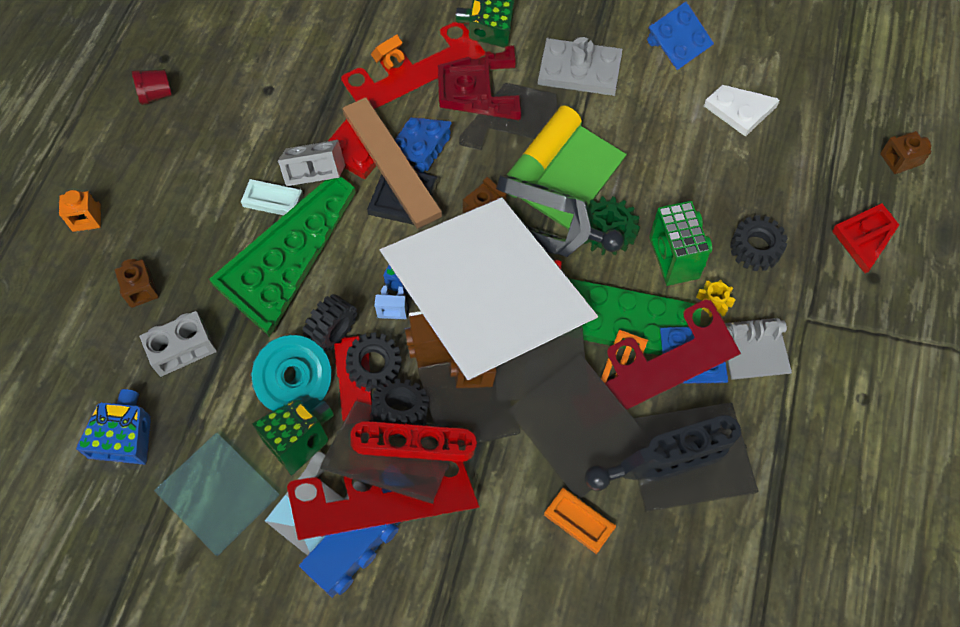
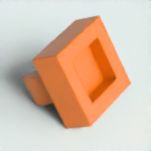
M396 34L377 46L371 55L376 63L383 59L384 66L387 69H391L394 66L390 60L391 56L396 57L399 63L404 60L403 53L398 50L403 43Z

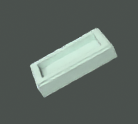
M250 179L241 204L246 208L285 215L302 200L304 194L301 189Z

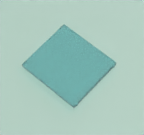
M218 433L213 435L154 490L216 556L221 554L279 496Z

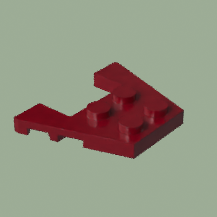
M514 45L506 46L505 51L496 54L494 52L490 53V51L485 52V57L470 60V57L438 65L440 108L521 120L519 95L492 97L490 90L489 70L516 68Z

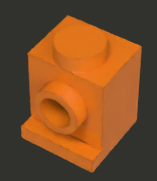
M70 190L64 195H60L59 215L72 232L101 228V204L95 202L88 191ZM85 214V216L88 218L78 220L79 215Z

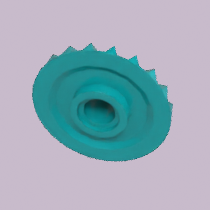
M298 335L280 336L268 342L264 348L259 350V354L253 361V369L250 374L252 377V388L257 398L266 408L272 411L294 400H299L310 411L323 400L328 392L331 382L329 359L324 350L309 338ZM292 366L296 375L293 381L287 383L284 379V372L288 367Z

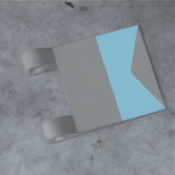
M317 452L298 480L311 477L317 478L329 467L330 459L322 452ZM359 481L352 485L357 491H368V488ZM322 482L327 503L349 499L348 493L344 499ZM301 484L296 488L295 495L299 500L310 501L316 497L317 490L311 484ZM288 492L265 520L266 523L307 556L325 537L320 536L298 540Z

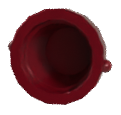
M165 69L132 71L136 92L141 105L149 104L151 101L172 95Z

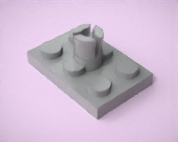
M585 37L577 38L574 42L547 38L538 77V85L615 96L623 49L593 45V42H588V38Z

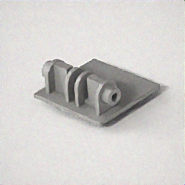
M779 318L725 323L741 352L740 355L727 361L731 380L792 373L782 333L787 330L784 320L780 321Z

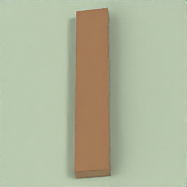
M365 97L343 107V114L417 229L441 218L442 212L368 99Z

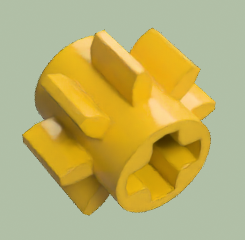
M722 280L714 283L706 281L704 289H699L696 298L702 301H712L722 316L726 315L728 307H732L736 300L733 297H729L733 287H728ZM702 308L705 312L709 313V317L713 316L710 310Z

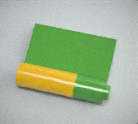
M562 105L507 175L587 201L589 207L590 200L595 199L627 154L582 127V120L578 113L572 108ZM520 198L569 230L574 214Z

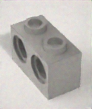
M338 140L286 148L278 160L286 186L339 178L345 167Z
M197 311L182 314L176 320L163 326H155L147 333L140 335L150 365L160 377L217 352L206 325ZM196 332L193 337L187 338L189 334ZM168 344L164 350L159 351L162 346Z

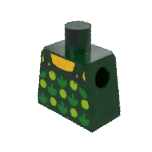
M473 0L472 9L457 7L455 21L456 23L469 24L470 39L505 48L509 46L514 0Z
M294 400L252 423L266 447L289 474L293 475L328 442V437L321 425L334 417V413L325 401H322L309 411L299 400Z

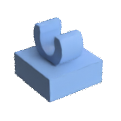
M387 286L382 287L381 295H376L375 309L378 318L407 319L408 307L403 287H398V294L396 296L388 295Z

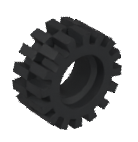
M760 215L754 216L753 220L748 217L744 222L741 221L730 243V248H733L731 251L732 256L738 255L735 260L738 264L744 261L743 267L748 269L749 265H752V271H758L760 266L762 271H766L769 266L773 268L779 262L788 243L786 241L788 238L787 234L783 235L785 231L783 227L776 228L778 225L776 220L771 224L768 222L770 217L765 216L762 221L760 220ZM750 237L762 238L768 243L769 249L758 250L749 244L748 239Z
M337 294L325 297L324 302L320 301L317 304L318 308L311 311L312 316L306 319L307 325L303 327V336L314 341L324 352L333 350L334 344L340 343V340L346 337L345 334L351 331L352 328L350 326L355 324L356 321L354 318L357 316V309Z
M371 333L370 337L363 334L360 336V340L355 339L352 342V346H349L346 356V372L349 373L350 381H355L358 388L366 387L365 391H371V388H375L377 391V387L380 384L384 386L385 381L388 380L394 382L402 361L401 356H399V347L394 346L395 342L392 339L386 340V335L381 334V337H376V333ZM370 352L379 353L385 360L384 368L375 373L365 370L361 362L363 356Z
M395 379L394 384L390 380L385 381V385L380 384L377 387V391L374 390L372 422L424 426L429 405L426 391L424 388L419 390L420 385L417 383L411 386V380L407 379L405 384L400 383V379ZM404 405L410 409L399 411L392 409L390 406ZM394 434V437L400 436V434Z

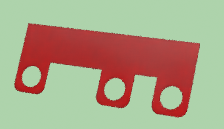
M455 21L440 29V34L450 47L415 64H412L405 53L400 50L404 55L403 64L398 68L387 69L382 59L380 63L389 76L375 83L364 68H356L341 77V81L355 101L366 97L373 109H376L437 79L438 65L470 57V60L478 59L485 55V51L476 40L469 38V30L465 25ZM451 27H459L463 30V35L458 39H452L448 37L447 31ZM353 74H361L364 76L365 81L361 86L355 87L349 84V77Z
M431 460L430 465L437 484L387 493L382 492L377 472L374 469L367 468L349 471L344 475L349 499L328 503L326 502L322 482L316 477L293 480L287 485L298 540L480 508L463 462L456 461L452 462L458 465L459 472L453 477H446L439 472L438 467L443 462L442 460ZM361 474L367 475L373 480V486L368 491H357L352 486L353 478ZM301 484H311L316 488L317 495L310 501H302L296 497L295 490Z

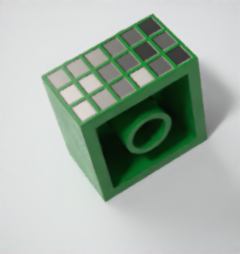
M692 201L659 207L657 209L649 238L666 286L700 279L703 269L706 267L708 257L712 253L711 239L709 236H705L702 228V216L699 211L695 210Z

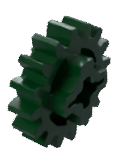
M601 196L600 203L593 199L590 200L588 209L593 228L603 232L610 229L621 232L624 237V245L621 250L627 251L629 244L634 245L640 226H638L639 216H633L635 208H626L625 200L616 203L615 196H612L610 201H606L604 196ZM590 239L584 243H591V251L600 248L601 255H605L607 251L603 248L602 243Z

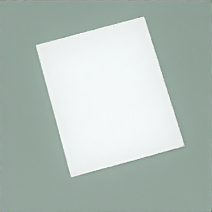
M503 198L380 249L467 380L598 318V315Z

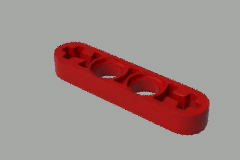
M365 421L356 424L350 433V442L353 450L362 455L463 462L472 458L477 444L474 434L469 430L461 428ZM362 433L369 434L368 443H361ZM379 433L384 434L383 445H379ZM394 434H400L405 437L407 442L401 447H395L389 443L388 439ZM431 436L438 441L439 445L429 450L422 446L421 440L424 437ZM444 438L448 439L447 450H443ZM458 440L464 441L465 450H459Z

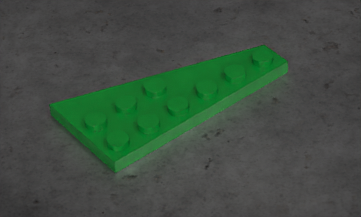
M341 176L325 180L209 278L211 284L270 337L356 194L354 186Z

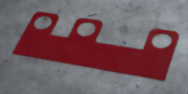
M703 300L684 311V318L695 339L648 362L637 341L633 338H626L610 346L607 355L618 377L599 385L590 365L585 361H580L561 372V380L586 430L741 354L712 301ZM699 308H706L713 315L712 323L707 327H698L693 322V313ZM622 346H629L636 353V358L630 365H621L616 359V352ZM576 369L584 370L588 375V383L581 389H576L569 383V376Z

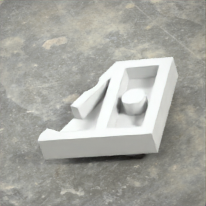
M722 85L706 99L704 107L746 136L778 106L780 100Z

